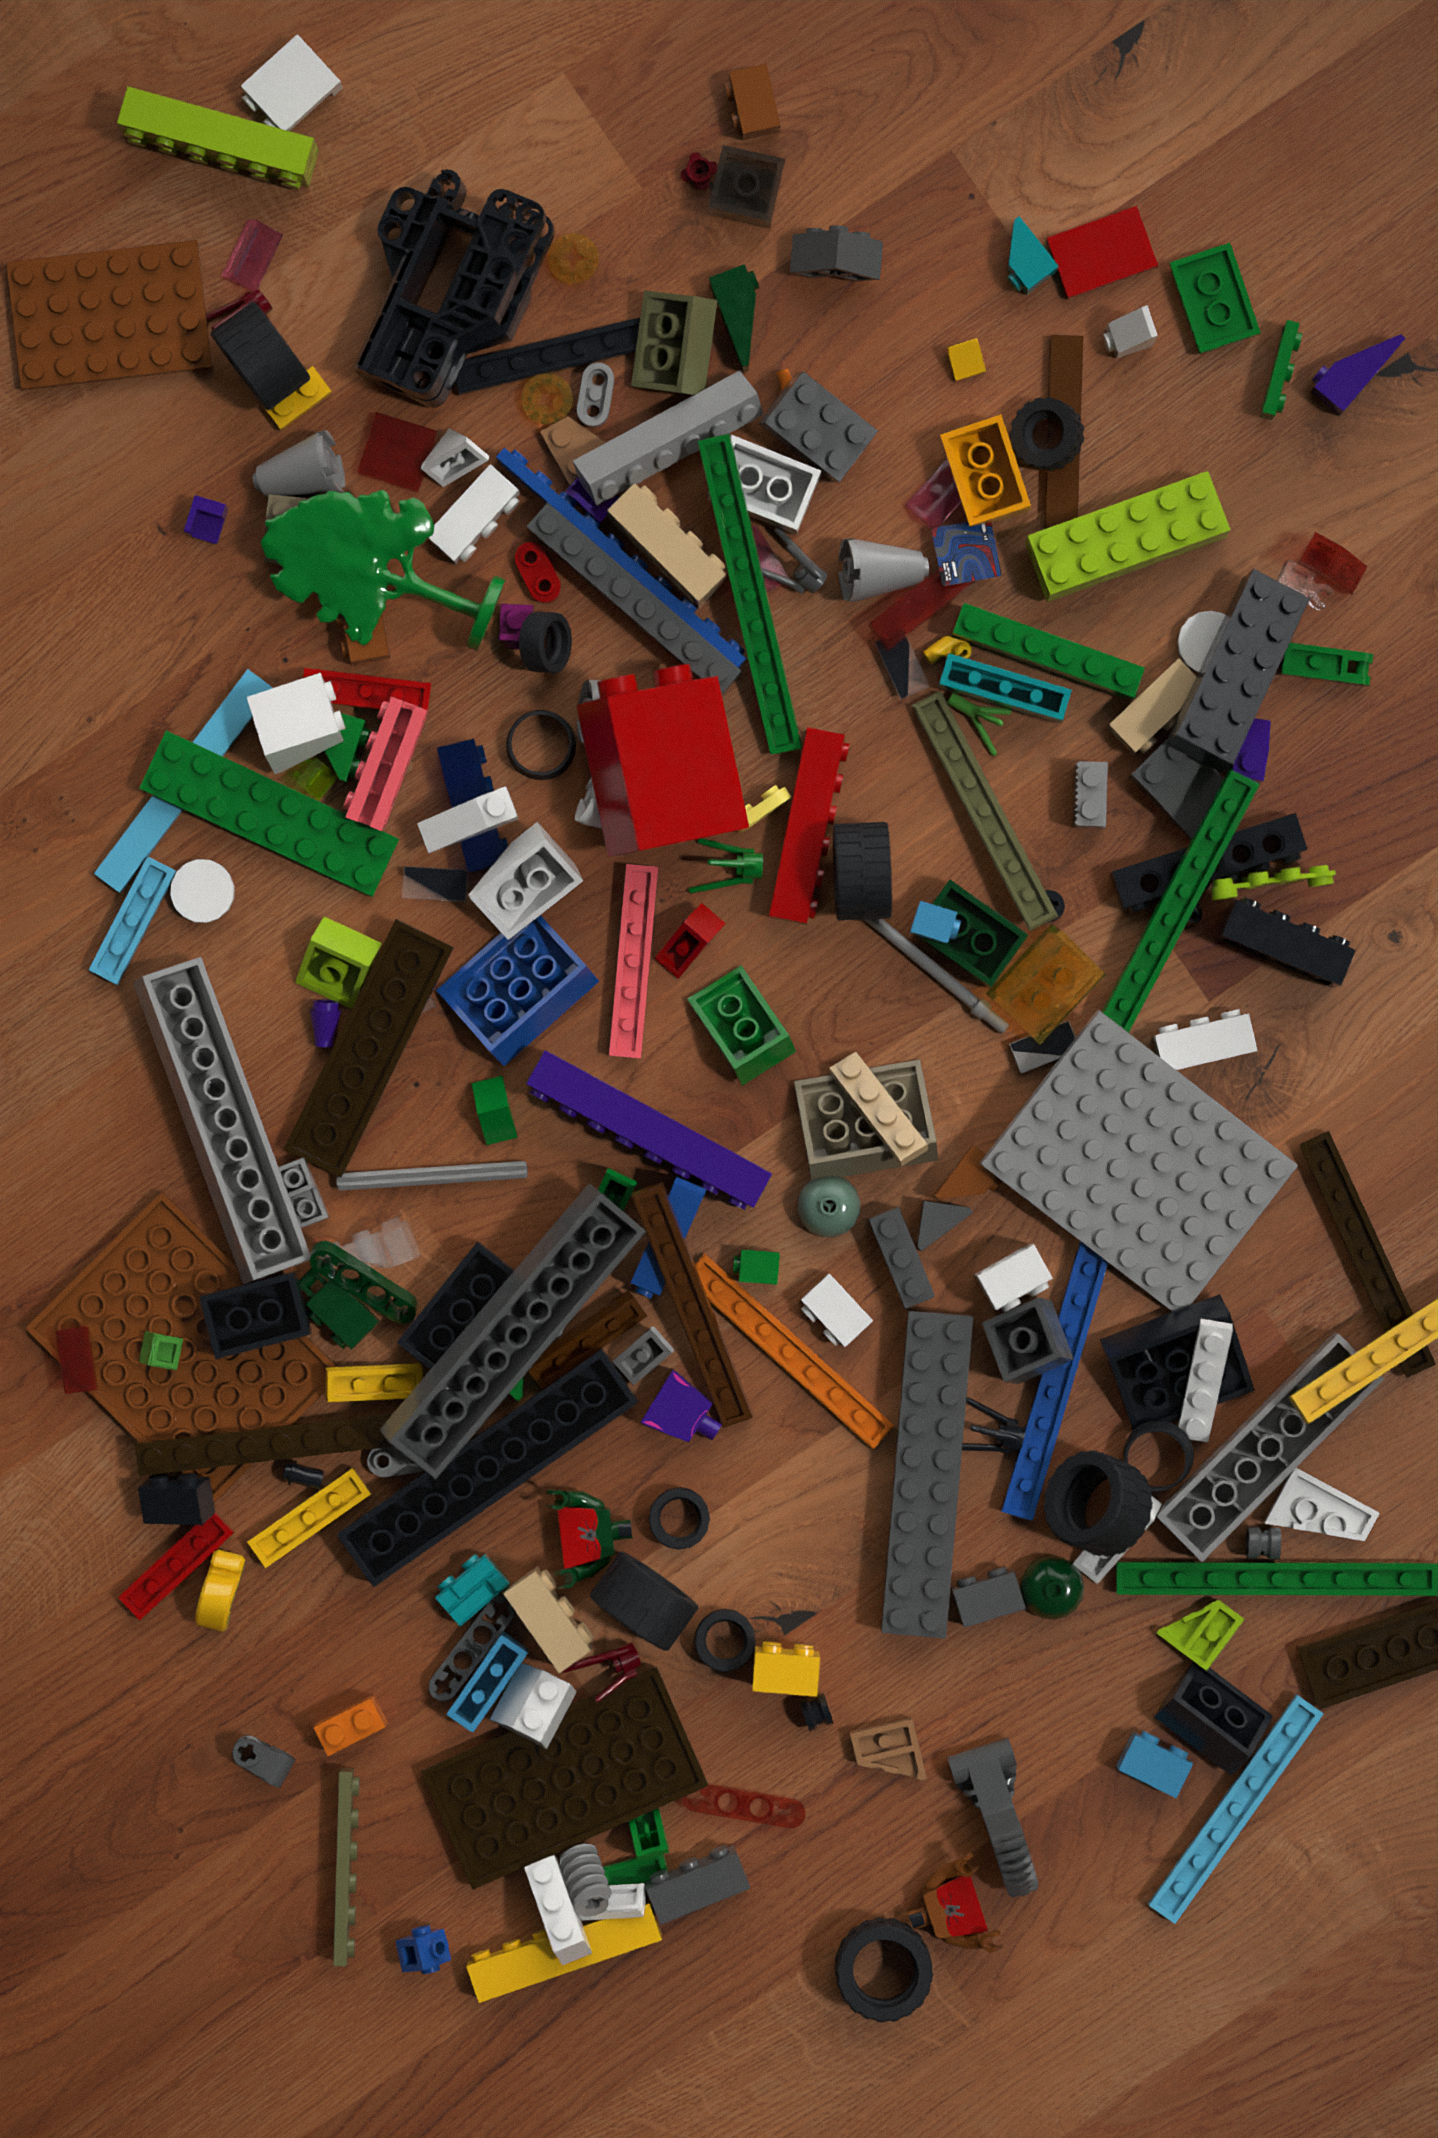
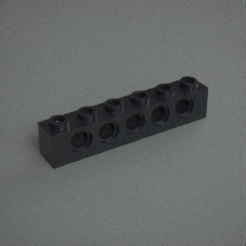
M1293 813L1235 832L1218 863L1217 870L1212 874L1209 882L1219 878L1239 879L1241 878L1239 872L1250 868L1252 873L1265 871L1271 868L1269 862L1282 859L1283 864L1301 859L1300 852L1306 851L1307 846L1297 814ZM1266 836H1272L1278 841L1279 847L1276 853L1270 854L1263 849L1262 842ZM1235 846H1242L1247 850L1248 859L1245 863H1237L1232 858V850ZM1187 848L1112 871L1110 875L1121 910L1129 907L1130 912L1133 913L1148 908L1147 901L1157 898L1161 899L1171 880L1170 873L1172 867L1179 865ZM1144 875H1150L1155 878L1157 887L1154 892L1147 893L1142 890L1140 880ZM1209 882L1205 889L1210 888Z

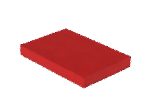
M1137 206L1046 238L1052 258L1059 266L1057 272L1067 300L1158 267Z

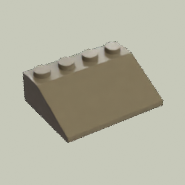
M920 1059L869 1068L928 1144V1151L902 1167L938 1161L937 1141ZM831 1075L794 1081L811 1181L827 1176L846 1177L901 1167Z

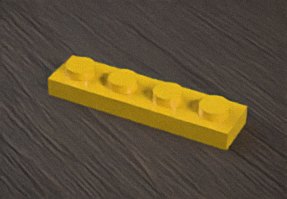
M352 1468L250 1539L247 1543L263 1566L267 1568L372 1493L356 1470Z

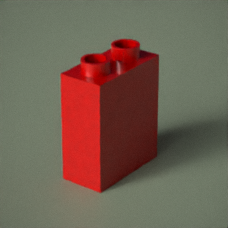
M690 664L678 665L652 671L655 688L639 691L635 674L610 678L597 682L600 699L576 705L608 857L749 828L718 676L693 680Z

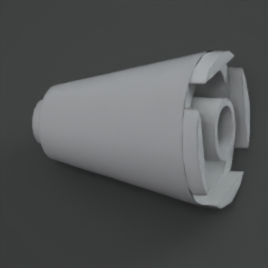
M327 430L319 431L258 465L256 473L253 474V483L258 492L262 491L266 497H268V494L295 496L326 494L328 491L343 492L342 488L345 487L346 483L345 472L340 454L335 455L331 449V446L336 445L331 434Z
M854 538L843 539L840 544L838 561H843V572H838L840 591L845 601L857 602L923 582L924 577H927L929 574L928 559L923 557L921 551Z

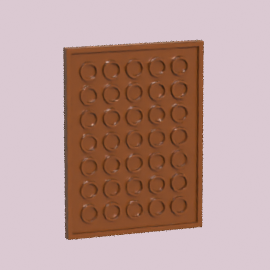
M161 1192L25 1328L138 1442L293 1425L325 1392L326 1368L338 1367L308 1336L215 1359L199 1297L246 1284H243L236 1264L164 1192ZM146 1331L183 1338L177 1370L148 1366L139 1362L144 1333ZM254 1463L169 1473L172 1476L195 1473L197 1477H210L213 1501L215 1503Z

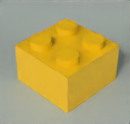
M763 1641L762 1647L755 1646L752 1691L817 1696L820 1667L819 1651H814L813 1645L794 1644V1649L782 1648L779 1642Z

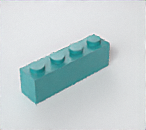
M950 653L947 655L938 688L1059 724L1063 721L1072 691L1065 687Z

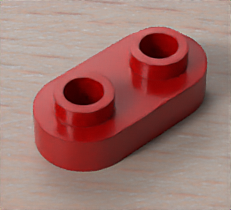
M526 542L519 546L515 553V562L531 596L542 604L555 601L561 593V583L546 551L540 544L535 542ZM533 552L537 555L534 563H527L525 561L527 553ZM542 581H548L551 584V588L547 592H542L539 589V584Z

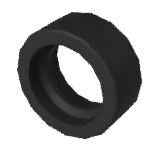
M536 611L529 614L523 622L519 636V651L523 664L529 671L537 673H557L563 670L568 663L572 648L571 629L567 619L562 614L556 612ZM545 634L547 636L546 651L544 648Z
M681 1487L668 1489L660 1494L652 1504L649 1515L650 1529L657 1541L668 1548L678 1550L691 1548L700 1542L708 1531L710 1521L708 1506L703 1498L693 1490ZM678 1499L691 1503L697 1510L699 1518L695 1530L688 1536L680 1538L665 1532L660 1520L661 1511L665 1505Z
M721 1609L711 1612L702 1619L696 1629L694 1642L697 1654L704 1664L713 1670L728 1672L737 1670L748 1662L754 1652L756 1639L753 1626L745 1616L734 1610ZM718 1622H732L743 1632V1648L733 1658H717L707 1648V1633Z

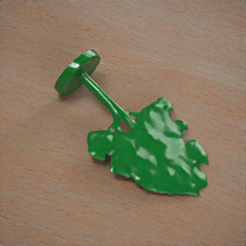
M384 490L373 492L369 495L361 494L358 498L353 497L350 492L338 493L328 491L326 494H318L317 496L310 497L308 500L299 501L298 506L288 509L273 519L266 520L265 525L268 527V532L261 539L260 544L265 556L276 560L283 567V570L278 574H271L270 576L277 591L282 592L286 597L297 603H303L312 592L318 594L319 602L323 606L316 614L319 621H335L339 613H341L349 627L345 632L349 635L352 642L357 640L361 645L368 644L372 639V632L386 608L385 603L387 599L393 600L403 594H413L473 618L475 621L466 646L478 651L506 579L493 576L482 603H476L431 585L419 578L412 568L414 548L423 544L434 533L433 520L426 510L424 503L416 498L400 500L398 503L400 512L396 514L392 511L389 495ZM396 558L401 563L405 572L404 577L393 574L387 569L386 565L391 559ZM388 585L396 587V590L388 591L386 588Z

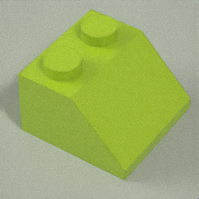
M324 916L310 939L295 983L352 1009L378 956L382 943Z

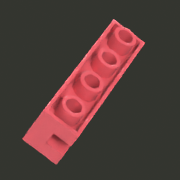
M391 697L389 702L383 701L377 719L382 720L378 732H371L366 745V749L370 750L366 762H360L354 779L359 780L355 793L349 791L343 809L348 811L346 818L384 831L428 716V710L395 697Z

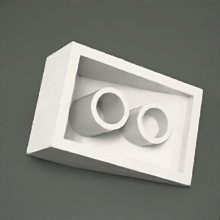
M537 822L512 841L468 895L509 940L582 883L583 879L576 864Z

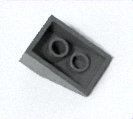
M1165 741L1129 779L1192 840L1224 779L1215 769L1165 744Z

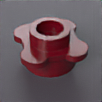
M693 153L689 157L687 168L681 171V179L684 182L690 181L694 183L699 190H706L709 188L710 178L718 172V165L714 161L709 162L700 153ZM701 169L702 174H697L696 170Z

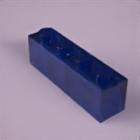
M470 739L437 748L452 808L495 791L491 775L484 776L482 764L487 763L483 744L477 746L475 739ZM498 827L461 841L468 873L473 874L490 869L509 846L507 838L500 839Z

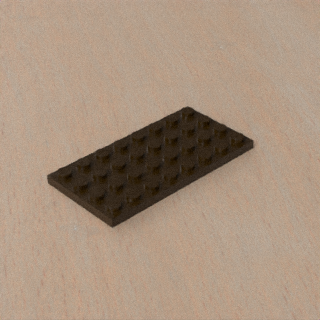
M658 1667L625 1681L600 1702H595L594 1698L602 1691L571 1704L547 1749L509 1731L421 1771L472 1890L709 1786Z

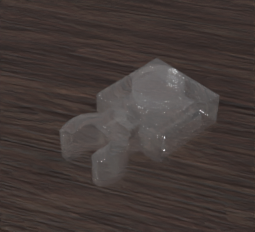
M1290 559L1284 563L1276 580L1310 598L1309 604L1316 610H1322L1327 605L1319 600L1318 593L1329 596L1333 592V589L1327 584L1317 585L1313 583L1317 574Z

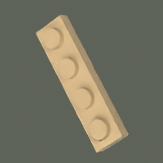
M857 1052L829 1068L830 1075L901 1167L928 1151L926 1141Z

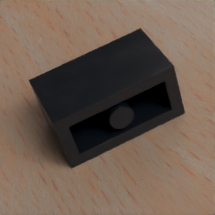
M167 1473L152 1474L138 1488L144 1524L203 1525L215 1513L210 1477H197L195 1473H187L180 1476H168Z

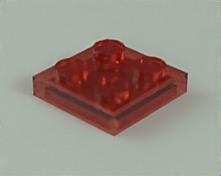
M376 412L357 473L419 493L426 473L421 469V466L434 448L438 431Z

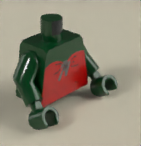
M554 1489L546 1491L547 1494H554L556 1498L552 1505L546 1504L545 1506L558 1510L564 1569L556 1570L553 1576L562 1574L565 1578L564 1584L557 1586L558 1589L570 1588L577 1582L593 1577L610 1563L611 1556L615 1555V1540L633 1539L631 1519L612 1521L610 1508L605 1507L601 1499L584 1491H559Z

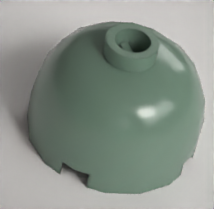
M827 1176L810 1180L803 1186L798 1196L797 1212L801 1223L810 1232L820 1237L834 1238L845 1234L855 1225L860 1215L861 1201L856 1188L847 1179L838 1176ZM832 1200L834 1202L828 1204L825 1201ZM823 1205L828 1207V1212L824 1210ZM836 1205L835 1210L831 1212V1207Z

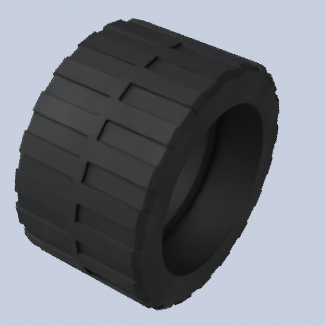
M250 302L211 332V336L266 410H271L310 380V375L255 302Z
M886 822L834 824L833 868L836 918L839 921L891 918L892 874L888 824Z
M1089 1450L1088 1452L1081 1451L1065 1459V1462L1056 1468L1055 1473L1048 1482L1047 1491H1045L1044 1496L1046 1522L1052 1529L1051 1532L1067 1544L1098 1556L1109 1557L1121 1554L1137 1543V1540L1144 1534L1147 1524H1149L1151 1509L1153 1508L1152 1491L1148 1485V1480L1136 1467L1102 1452ZM1109 1479L1111 1487L1109 1506L1100 1521L1088 1528L1086 1523V1506L1089 1497L1100 1483Z
M625 1552L618 1553L590 1593L591 1599L610 1616L647 1642L664 1651L670 1650L698 1610L696 1602L682 1590Z
M879 1917L863 1921L857 1927L854 1926L849 1931V1934L842 1939L835 1957L836 1981L843 2000L849 2004L855 2013H859L868 2020L894 2022L905 2016L908 2017L913 2014L914 2010L920 2008L931 1990L930 1985L931 1981H933V1971L929 1950L918 1932H915L910 1925L899 1922L898 1919ZM878 1940H891L899 1943L909 1952L914 1963V1975L908 1988L903 1993L888 1999L873 1998L865 1994L857 1985L853 1974L854 1962L860 1950L867 1944Z

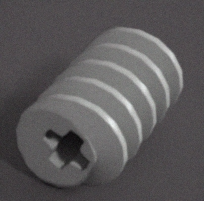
M592 1844L576 1845L562 1853L559 1858L560 1868L567 1883L566 1886L570 1893L574 1910L580 1916L586 1917L603 1913L608 1908V1899L612 1894L608 1886V1879L604 1876L605 1871L601 1866V1859L597 1855L598 1850Z

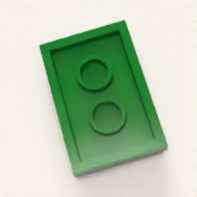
M1230 242L1169 263V268L1199 355L1261 334Z

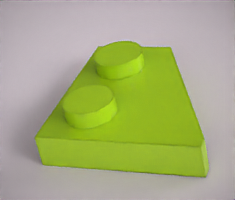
M1217 1600L1183 1617L1181 1620L1159 1629L1157 1634L1204 1670L1208 1671L1245 1619L1223 1602Z

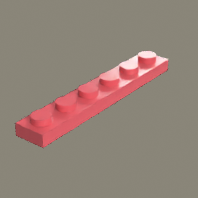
M626 864L609 1056L641 1059L658 867Z

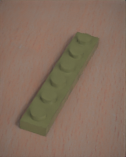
M341 1768L339 1771L333 1966H347L349 1958H354L355 1938H349L350 1925H355L356 1906H350L351 1893H356L357 1874L351 1873L352 1861H357L358 1841H352L353 1829H358L359 1809H353L354 1796H359L360 1777H354V1768Z

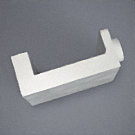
M298 34L241 85L245 94L242 97L243 101L254 113L259 109L266 116V119L263 121L264 124L291 131L330 94L335 96L343 88L341 81Z

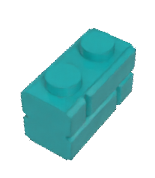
M475 1553L461 1566L465 1570L456 1579L450 1575L437 1586L440 1593L435 1598L460 1627L510 1584V1581L486 1553L480 1558Z

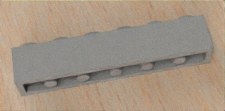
M739 370L573 460L578 479L595 504L598 505L630 488L634 483L638 484L688 455L700 450L698 440L731 433L764 415L758 394Z

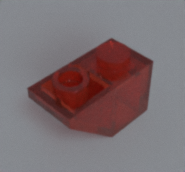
M1317 532L1310 537L1296 563L1297 566L1350 595L1354 593L1368 567L1347 549Z

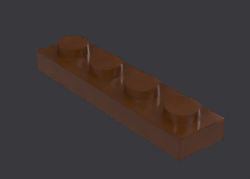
M628 1290L549 1345L528 1372L543 1390L646 1318L647 1315Z

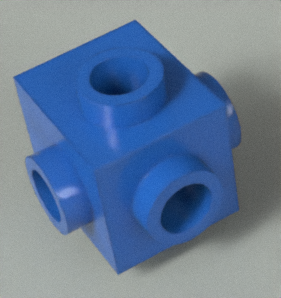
M424 1925L411 1929L412 1935L395 1941L402 1972L421 1971V1974H429L439 1971L440 1964L451 1961L449 1944L444 1929L431 1930L430 1925Z

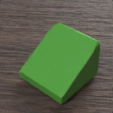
M146 1331L144 1333L139 1362L148 1366L177 1370L183 1338Z

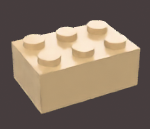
M537 1566L508 1586L503 1594L558 1673H561L591 1652L593 1646L591 1642L594 1636L584 1622L578 1625L572 1616L575 1609L567 1597L564 1595L560 1598L554 1590L557 1583L548 1570L545 1569L541 1572Z

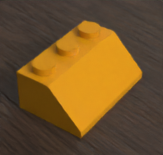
M1001 414L940 435L970 527L1000 521L1032 510Z

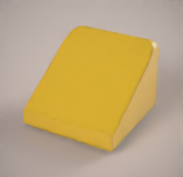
M977 338L946 349L955 381L986 372Z

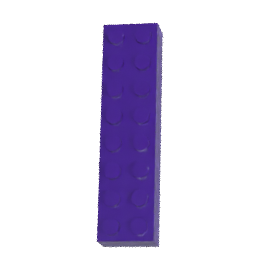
M546 1050L527 1082V1085L533 1087L530 1094L547 1103L550 1097L561 1103L558 1109L574 1118L577 1117L578 1113L588 1117L589 1120L586 1124L602 1133L607 1128L617 1133L615 1140L631 1149L636 1143L646 1149L643 1155L661 1164L662 1160L665 1159L674 1164L672 1171L686 1179H689L691 1174L702 1179L700 1186L716 1195L719 1190L731 1195L728 1201L743 1210H746L748 1205L753 1208L755 1207L772 1176V1173Z

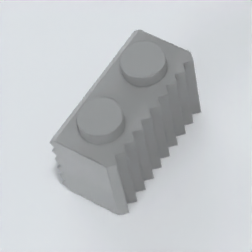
M1079 761L1073 767L1076 771L1073 773L1075 776L1073 779L1075 782L1073 786L1075 797L1072 800L1075 803L1072 806L1075 810L1072 813L1075 816L1072 819L1075 822L1072 826L1074 828L1104 829L1106 827L1108 762Z

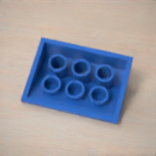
M540 915L509 940L500 933L436 991L494 1057L505 1066L593 988L599 980Z

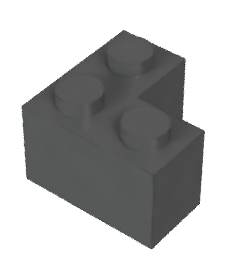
M829 226V231L820 228H807L806 233L793 234L790 273L808 278L836 276L855 282L880 280L883 241L870 238L871 234L867 232L850 233L848 232L849 228L845 226Z

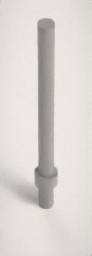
M865 920L971 1008L970 1013L979 1020L983 1018L1001 1034L1010 1025L991 1009L992 1005L984 998H981V1000L885 920Z

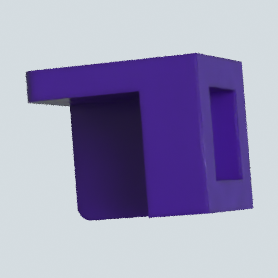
M578 477L565 491L585 513H589L598 522L604 519L608 514L607 510L620 498L618 495H615L596 505L580 483Z
M195 495L184 533L189 537L217 544L229 508L226 504Z

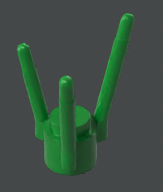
M704 838L697 840L699 844L742 855L736 856V860L709 859L707 861V864L710 866L736 867V875H742V877L690 887L688 889L689 893L704 892L738 884H753V879H762L763 853H754V849L740 848Z

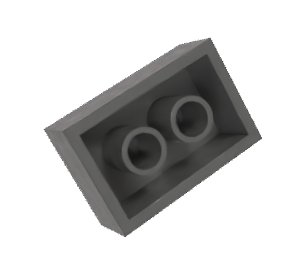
M804 371L796 372L758 423L813 468L821 470V474L832 483L842 480L878 432V430Z

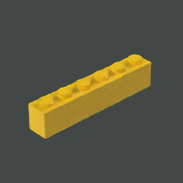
M651 1900L645 1901L644 1917L587 1920L582 1922L592 1954L562 1965L555 1955L546 1929L532 1934L533 1939L521 1943L520 1939H514L502 1944V1950L490 1953V1950L486 1949L472 1954V1960L467 1962L466 1967L478 2003L661 1941L662 1933Z

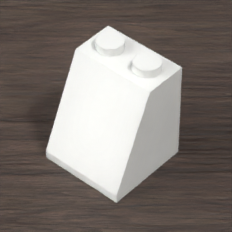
M321 673L247 697L264 755L275 774L281 773L343 741L340 730L346 729L340 710L334 712L331 701L337 700L331 681L325 683Z

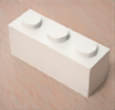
M490 464L434 525V533L427 539L455 565L460 559L466 562L476 551L477 548L474 544L481 536L486 539L497 528L498 524L495 521L503 512L506 515L510 514L520 501L517 499L520 495L519 490Z
M1240 1009L1221 1013L1222 1020L1209 1022V1017L1191 1020V1027L1178 1030L1177 1024L1158 1028L1160 1034L1152 1036L1156 1055L1175 1070L1258 1050L1249 1013L1241 1015Z
M552 1855L524 1867L553 1951L561 1964L565 1965L592 1954L580 1916L574 1910L573 1902L566 1886L567 1883L564 1880L563 1872L556 1857Z

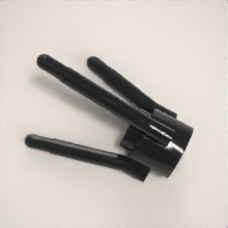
M966 1397L967 1404L1005 1425L999 1424L997 1430L972 1425L970 1427L971 1431L995 1437V1443L1000 1445L962 1443V1450L991 1451L1009 1454L1010 1450L1019 1452L1023 1445L1026 1428L1017 1426L1018 1420L1008 1418L980 1402Z

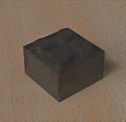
M723 145L708 214L771 229L784 173L785 159Z

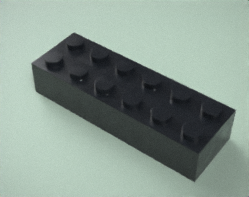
M1256 569L1251 570L1242 578L1165 744L1221 773L1234 764L1310 598Z

